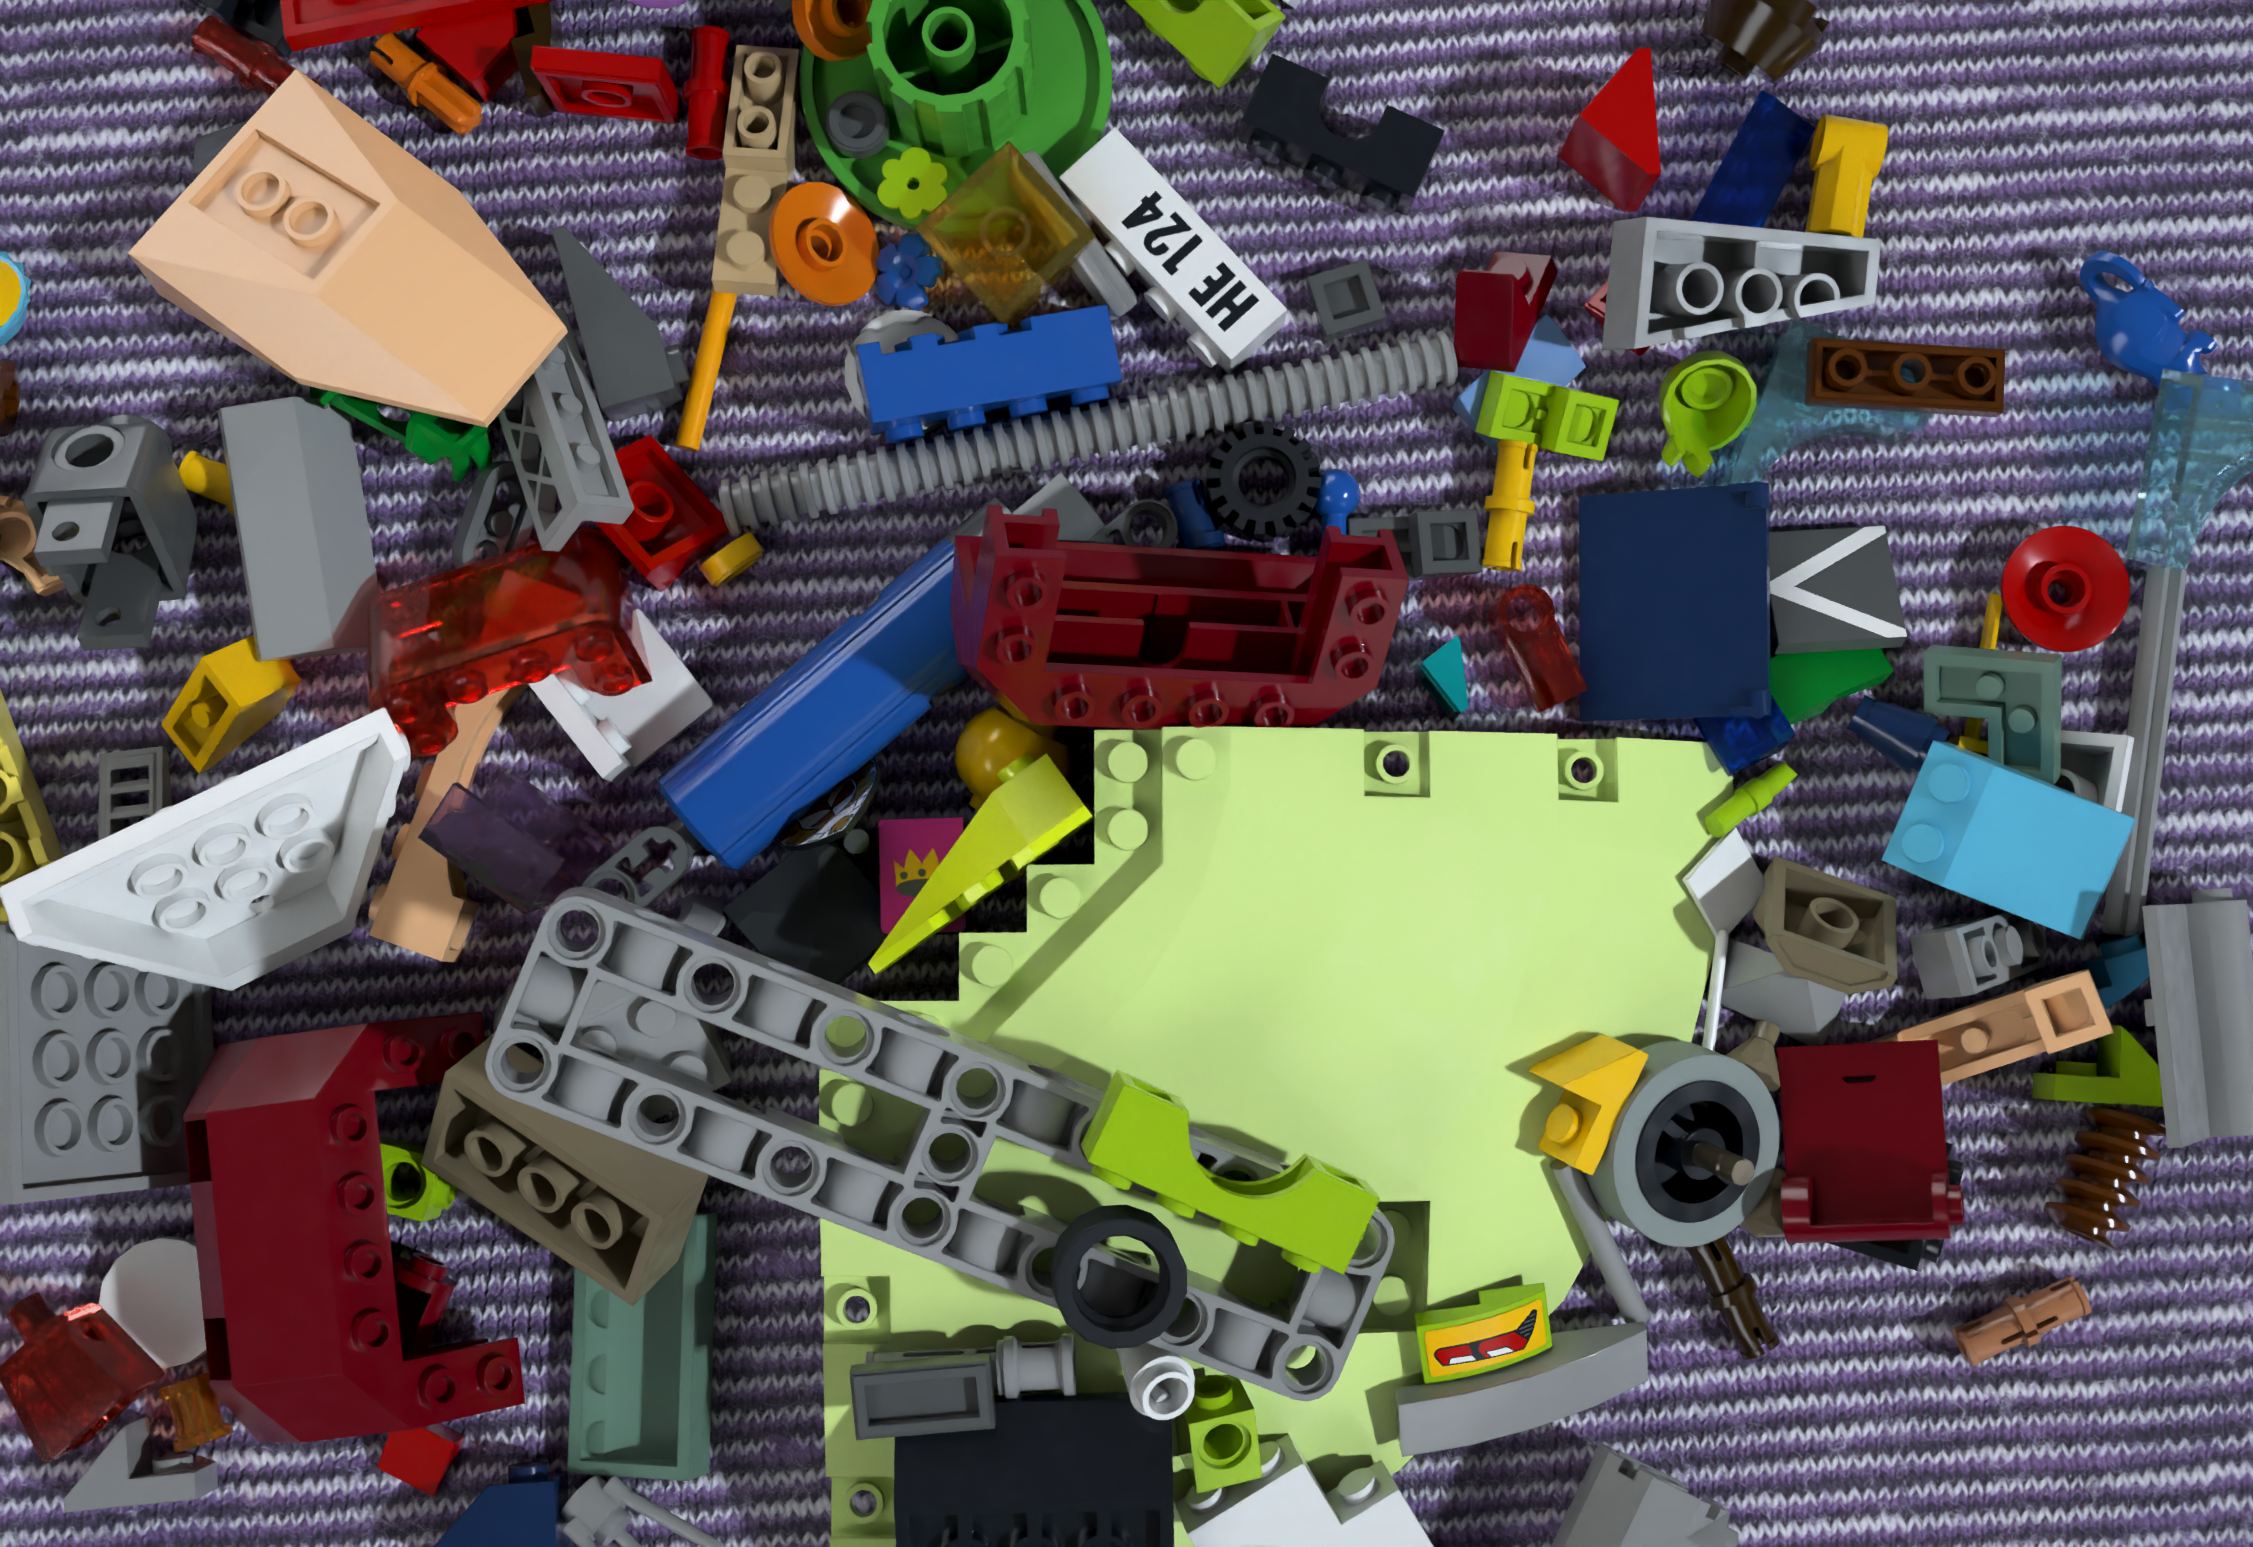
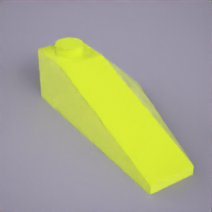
M1027 752L997 774L1003 785L990 794L868 962V965L875 974L885 971L1027 869V865L1034 864L1094 821L1091 813L1047 753L1035 761L1030 752Z

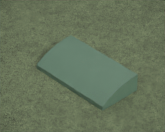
M696 1211L678 1262L634 1306H631L575 1268L567 1473L690 1481L709 1473L718 1211Z

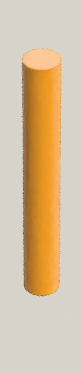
M714 288L712 290L674 444L679 449L699 452L738 294L714 292Z

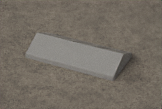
M287 397L220 408L218 410L258 662L379 651L389 648L350 414L333 405L324 409L319 405V399Z

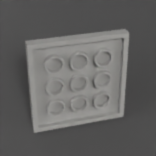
M0 924V1205L190 1185L183 1115L213 1058L211 986L193 984L183 979L149 971L142 972L132 967L98 959H88L81 955L48 947L33 946L18 941L9 924Z

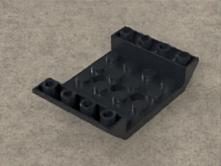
M1128 1392L1076 1393V1395L1067 1396L1064 1393L1019 1394L1017 1398L994 1395L995 1429L895 1437L894 1519L896 1547H1174L1171 1419L1156 1420L1141 1414L1133 1407Z

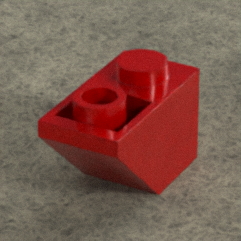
M520 7L422 26L416 36L433 59L441 63L447 71L482 101L487 103L519 68L511 39L526 35L525 9Z

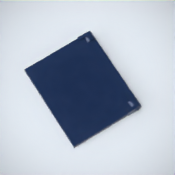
M1754 481L1724 486L1579 496L1581 722L1754 717L1755 719H1761L1771 716L1769 483Z

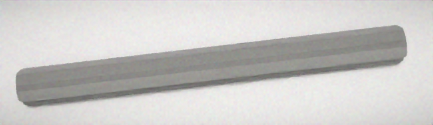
M2170 563L2152 565L2148 568L2146 575L2126 734L2134 738L2121 811V813L2137 820L2107 885L2102 925L2104 933L2118 937H2127L2135 934L2140 936L2143 929L2142 906L2146 905L2187 576L2184 567Z

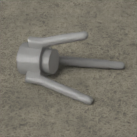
M599 1475L590 1478L571 1496L561 1512V1515L569 1522L563 1529V1532L578 1547H596L593 1542L595 1540L602 1546H606L615 1540L621 1547H643L625 1530V1527L631 1520V1515L625 1510L626 1506L701 1547H722L719 1540L706 1534L703 1530L631 1491L617 1476H613L607 1483Z

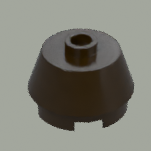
M1709 0L1700 35L1719 51L1715 60L1736 76L1746 80L1749 74L1752 73L1769 83L1776 84L1820 50L1817 42L1829 27L1830 22L1821 17H1812L1817 8L1808 0Z

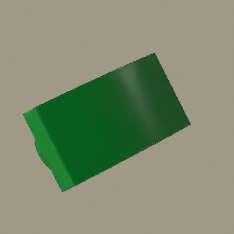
M1881 649L1779 654L1770 659L1771 716L1764 718L1772 731H1776L1822 714L1833 701L1883 683L1894 669Z

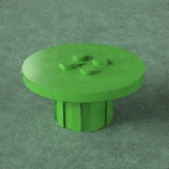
M873 0L866 19L872 44L866 45L868 52L851 60L832 62L814 55L805 44L803 46L800 66L802 106L811 137L827 169L845 191L872 213L905 229L928 235L944 237L985 235L1011 228L1035 217L1031 208L1006 174L1008 165L1025 152L1034 150L1039 154L1060 185L1059 177L1103 138L1110 115L1112 101L1110 48L1103 24L1091 0ZM856 90L866 91L878 97L887 109L891 124L890 137L885 147L874 156L864 159H854L840 153L832 144L826 127L827 112L833 101L846 92ZM920 147L928 152L931 163H941L947 170V180L943 184L947 193V203L937 213L922 211L918 219L910 221L902 217L900 209L890 210L885 208L878 199L877 191L881 182L885 180L882 174L883 164L889 159L900 160L902 153L908 148ZM913 183L909 186V189L915 190L919 185Z

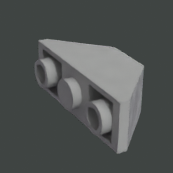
M2004 910L1932 928L1909 936L1926 999L1973 995L2046 966L2043 955H2045L2047 950V940L2042 925Z

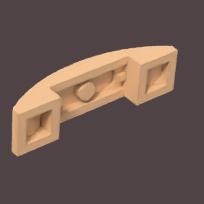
M2089 969L1950 1011L1866 1043L1937 1039L1943 1086L2046 1051L2048 1054L2109 1035L2114 1033V1029Z

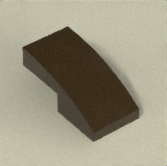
M557 0L527 6L535 32L511 39L527 98L540 118L552 115L555 106L530 68L533 45L563 48V34Z

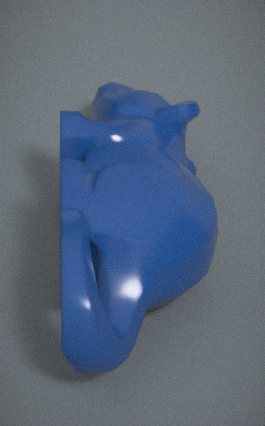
M2106 250L2096 251L2089 256L2081 267L2080 281L2085 292L2097 305L2095 338L2098 348L2105 359L2119 369L2146 378L2153 386L2160 390L2162 394L2158 398V405L2163 410L2180 408L2200 413L2232 411L2234 409L2232 393L2218 378L2205 371L2199 358L2200 354L2213 352L2218 346L2216 341L2201 330H2190L2185 333L2178 325V322L2185 315V311L2168 296L2155 288L2154 283L2151 280H2147L2133 264L2118 254ZM2102 272L2118 276L2131 285L2133 289L2126 292L2112 286L2105 281Z

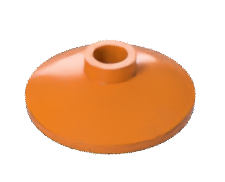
M823 182L799 184L780 197L770 217L769 240L776 264L790 285L804 297L826 306L846 305L866 294L873 285L878 273L876 260L880 251L874 227L863 208L843 190Z

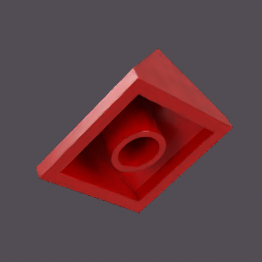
M1638 48L1578 115L1558 157L1623 212H1637L1661 174L1651 48Z
M648 435L615 451L634 510L622 525L596 522V524L641 574L662 592L725 537L730 530H728L725 524L723 514L651 435Z

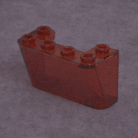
M595 529L575 531L560 552L542 550L540 542L388 590L376 596L370 602L367 610L368 707L370 713L383 707L386 708L397 732L403 733L407 738L411 759L419 756L436 755L456 739L459 733L456 716L450 707L458 704L474 703L483 699L486 695L523 683H536L544 680L551 674L570 668L573 669L580 683L587 690L603 696H619L630 691L633 687L653 681L624 560L617 546L605 532Z

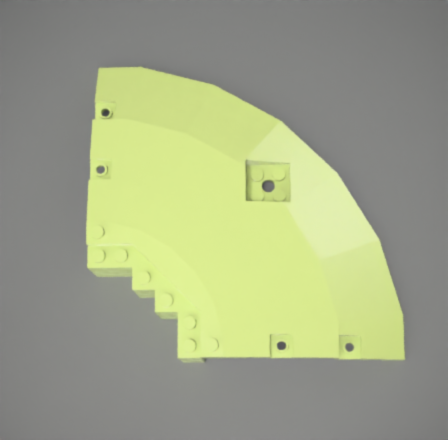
M1162 727V730H1094L1095 864L1027 865V932L959 933V1001L880 1002L1104 1091H1107L1116 1069L1180 1097L1189 1111V1125L1290 1165L1305 1153L1367 1181L1380 1197L1377 1207L1393 1227L1395 1244L1390 1261L1338 1381L1330 1392L1319 1399L1311 1401L1294 1400L1242 1379L1240 1381L1255 1408L1258 1443L1275 1442L1284 1435L1289 1434L1325 1494L1338 1487L1341 1480L1352 1471L1368 1468L1380 1460L1383 1461L1389 1473L1393 1475L1414 1456L1402 1457L1397 1432L1394 1388L1425 1384L1414 1313L1479 1305L1478 1291L1544 1283L1548 1315H1550L1564 1301L1591 1252L1550 1168V1164L1556 1158L1537 1148L1545 1132L1548 1116L1557 1106L1565 1088L1529 1072V1068L1600 1034H1605L1639 1050L1648 1045L1665 1041L1692 1042L1713 960L1715 937L1682 879L1720 839L1709 833L1705 827L1704 819L1733 797L1732 744L1622 737L1615 739H1557V734L1465 731L1364 732V729ZM1399 753L1405 757L1407 771L1403 776L1393 777L1385 771L1383 760L1387 754ZM1578 759L1586 760L1593 768V777L1588 783H1580L1572 775V765ZM843 1016L830 1022L825 1033L834 1044L847 1047L859 1042L864 1036L866 1028L856 1018ZM822 1067V1070H819V1126L844 1135L845 1144L892 1162L895 1156L902 1158L923 1106ZM969 1069L961 1075L956 1088L965 1096L979 1097L991 1089L995 1077L986 1069ZM941 1134L934 1139L929 1151L940 1160H953L963 1154L967 1147V1141L959 1134ZM997 1135L973 1190L974 1194L1020 1211L1022 1205L1070 1224L1078 1216L1100 1206L1127 1204L1150 1212L1170 1230L1188 1270L1222 1282L1227 1292L1268 1308L1271 1302L1278 1304L1280 1298L1287 1300L1300 1269L1281 1257L1284 1249L1262 1239H1259L1256 1246L1244 1244L1218 1229L1219 1223L1198 1214H1194L1193 1218L1183 1217L1158 1204L1155 1201V1197L1132 1188L1129 1190L1117 1188L1097 1178L1091 1172ZM1239 1170L1226 1171L1220 1175L1223 1178L1245 1182L1246 1173ZM916 1198L906 1205L902 1214L912 1223H927L937 1216L940 1206L931 1198ZM1598 1205V1207H1599V1209H1600V1211H1601V1213H1602V1215H1603V1217H1604V1219H1605V1221H1606V1223H1607L1608 1220H1609V1218H1610V1216H1609L1604 1210H1602V1209L1600 1208V1206ZM820 1218L821 1276H824L823 1380L826 1477H832L830 1547H896L894 1519L895 1437L856 1440L849 1372L852 1365L866 1364L867 1352L981 1348L996 1346L997 1340H1003L1004 1336H1015L1018 1342L1057 1341L1062 1333H1073L1076 1393L1128 1392L1116 1349H1109L1085 1341L1066 1324L1059 1309ZM1368 1223V1225H1367V1228H1366V1230H1365V1232H1364V1234H1363L1361 1240L1365 1237V1235H1366L1367 1232H1368L1369 1223ZM1114 1236L1101 1241L1105 1245L1144 1260L1147 1254L1155 1256L1153 1251L1142 1241L1128 1236ZM1051 1247L1039 1252L1033 1259L1032 1267L1040 1272L1049 1273L1050 1259L1055 1248ZM852 1296L865 1298L870 1305L869 1316L861 1321L851 1319L845 1309L848 1298ZM1185 1298L1180 1313L1175 1320H1179L1188 1314L1192 1307V1300ZM1312 1346L1296 1348L1287 1357L1285 1366L1295 1369L1304 1367L1313 1359L1316 1348ZM1180 1356L1192 1367L1195 1380L1207 1375H1228ZM994 1389V1395H999L998 1389ZM1061 1389L1020 1391L1019 1394L1063 1393ZM1172 1418L1174 1547H1195L1186 1533L1175 1502L1186 1496L1193 1484L1180 1457L1175 1418ZM861 1490L871 1492L877 1502L875 1510L869 1513H861L856 1510L852 1502L853 1495Z

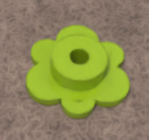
M911 147L902 153L900 160L889 159L883 164L882 174L885 180L879 185L877 194L880 203L885 208L890 210L900 209L902 217L912 221L918 219L922 211L937 213L945 207L947 193L943 184L947 180V170L941 163H931L930 155L926 150L920 147ZM913 183L919 185L915 190L909 189V186Z

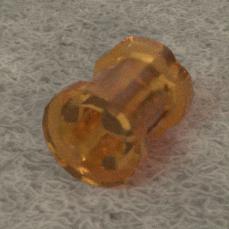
M209 1372L157 1389L160 1399L167 1400L177 1434V1439L172 1443L175 1453L211 1442L234 1432L232 1423L224 1422L216 1393L210 1388Z

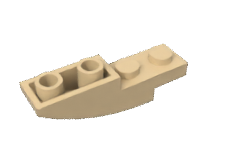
M736 45L722 154L726 169L711 279L714 292L778 296L781 271L776 264L771 250L769 223L775 204L784 193L793 188L799 105V49Z

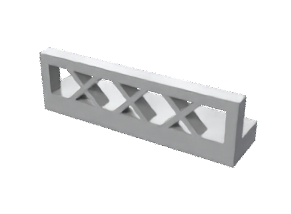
M552 308L566 326L568 333L498 414L541 548L546 551L560 552L582 521L622 525L634 510V506L566 312L562 309ZM523 393H524L525 400H524V408H523V416H522L521 406H522V398H523ZM541 444L542 450H541V458H540V466H539L537 460H538V453H539V445ZM558 494L562 509L556 516L554 511Z

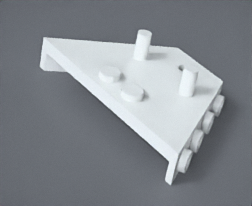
M383 707L240 775L226 778L218 785L187 800L162 808L140 822L1 886L0 898L9 918V926L18 941L33 946L48 947L81 955L88 959H98L132 967L142 972L149 971L183 979L193 984H204L232 991L352 932L360 905L364 904L367 899V883L374 862H377L381 856V840L388 818H391L395 813V796L403 772H406L410 766L411 754L407 738L403 733L397 732L386 708ZM269 895L263 901L251 903L260 896Z

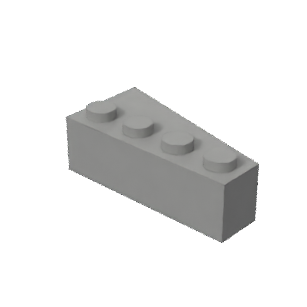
M1656 217L1613 221L1602 350L1637 349L1670 341L1686 340L1729 330L1756 327L1788 319L1873 305L1876 299L1882 239Z

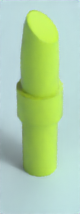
M1782 761L1769 768L1759 777L1751 778L1734 791L1733 797L1705 817L1704 824L1706 829L1713 836L1721 838L1748 816H1755L1772 803L1773 797L1785 789L1798 774Z

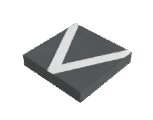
M1885 526L1769 532L1770 633L1774 655L1897 648L1903 646L1907 633Z

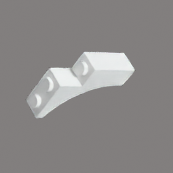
M1289 1434L1284 1435L1275 1442L1269 1441L1259 1444L1262 1478L1202 1493H1197L1194 1486H1192L1185 1497L1175 1502L1186 1533L1195 1547H1434L1382 1460L1368 1468L1352 1471L1341 1480L1338 1487L1325 1494Z

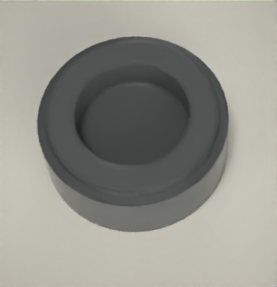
M859 90L846 92L836 98L828 109L826 116L827 131L832 144L843 155L854 159L869 158L879 153L887 144L891 133L890 119L885 105L875 95Z

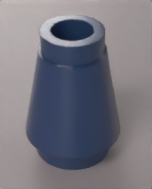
M1866 695L1863 697L1847 726V729L1858 734V737L1907 774L1910 769L1920 772L1933 740L1945 742L1950 730L1936 724L1938 717L1878 699L1876 701Z

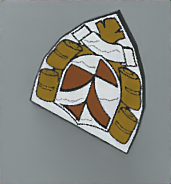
M874 757L780 835L776 842L787 851H805L840 839L845 849L854 854L865 868L879 861V844L859 822L878 789L881 777L879 764Z

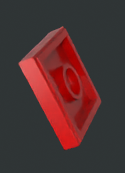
M533 45L530 68L559 113L666 124L680 123L682 100L661 58Z

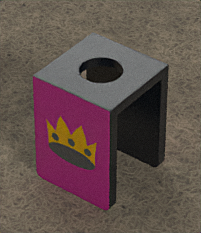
M963 817L879 820L881 930L883 933L889 934L969 825ZM971 909L935 935L970 933L972 930Z

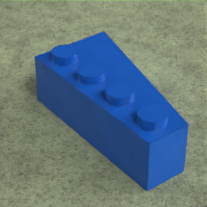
M1107 305L1029 317L1020 321L1021 328L1008 330L1007 323L996 322L973 326L957 333L958 340L945 342V337L943 335H936V333L910 336L907 338V341L894 345L895 352L882 354L880 342L857 345L855 362L871 436L885 433L887 443H896L924 436L922 425L947 421L949 431H956L986 424L984 413L1009 409L1011 419L1047 412L1046 401L1071 396L1072 406H1083L1092 402L1098 403L1110 399L1108 389L1117 387L1122 381V375Z

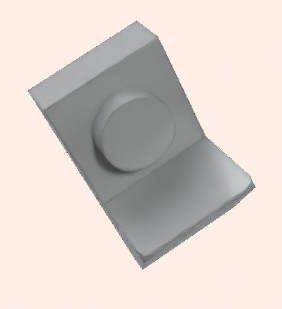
M144 1417L125 1425L116 1434L64 1498V1513L195 1500L218 1488L217 1462L194 1464L193 1454L191 1453L167 1455L152 1459L149 1419Z

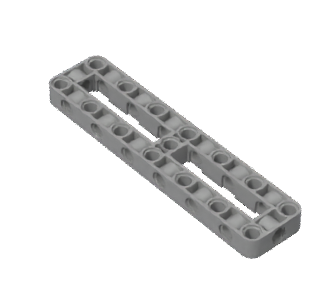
M584 886L572 888L555 899L540 923L487 1051L485 1061L487 1078L496 1091L517 1102L1059 1309L1051 1288L1050 1272L1045 1273L1032 1267V1262L1035 1256L1043 1249L1055 1248L1059 1236L1070 1223L1022 1205L1020 1211L974 1194L973 1190L996 1135L1091 1172L1094 1164L1087 1161L1081 1143L1106 1091L598 889ZM572 910L588 912L598 923V937L587 943H578L567 938L562 931V915ZM706 964H720L732 974L734 984L724 994H706L695 983L694 973L696 970ZM597 979L923 1106L902 1158L895 1156L893 1162L845 1144L844 1135L767 1105L763 1112L713 1092V1084L636 1054L632 1061L580 1041L582 1033L576 1032ZM838 1017H854L866 1028L865 1034L859 1042L852 1046H838L831 1042L825 1033L830 1022ZM520 1042L534 1045L543 1055L544 1067L531 1073L517 1070L508 1059V1047ZM974 1068L986 1069L995 1077L993 1086L987 1093L973 1098L965 1096L956 1088L957 1082L963 1073ZM657 1094L667 1096L675 1102L679 1114L668 1123H653L641 1112V1102L647 1097ZM1189 1125V1141L1193 1156L1203 1167L1218 1176L1226 1171L1239 1170L1246 1173L1245 1182L1257 1181L1277 1175L1291 1166L1288 1163ZM941 1134H959L966 1139L967 1147L963 1154L956 1159L949 1161L940 1160L929 1151L934 1139ZM785 1147H799L807 1152L811 1162L800 1173L787 1174L778 1170L773 1164L772 1158L775 1153ZM1135 1182L1130 1187L1152 1197L1157 1195V1192ZM916 1198H931L939 1204V1213L927 1223H912L902 1214L906 1205ZM1376 1207L1369 1221L1368 1232L1359 1242L1344 1275L1325 1266H1322L1319 1274L1299 1269L1287 1300L1280 1298L1278 1304L1271 1302L1269 1308L1229 1293L1222 1282L1187 1269V1295L1185 1298L1193 1301L1190 1311L1183 1318L1175 1320L1159 1337L1146 1343L1294 1400L1311 1401L1319 1399L1330 1392L1338 1381L1384 1275L1395 1244L1393 1227L1380 1209ZM1196 1210L1195 1214L1201 1215L1218 1223H1220L1221 1221L1198 1210ZM1101 1241L1094 1244L1083 1255L1077 1270V1287L1083 1300L1095 1311L1109 1316L1126 1315L1143 1307L1154 1296L1159 1283V1264L1155 1256L1147 1254L1144 1260L1105 1245ZM1301 1346L1316 1348L1313 1359L1304 1367L1295 1369L1285 1366L1287 1357L1296 1348Z

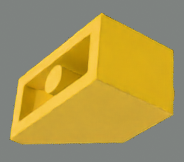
M254 635L201 657L161 726L200 774L210 769L280 714L301 682V678L294 671L289 659L258 662Z

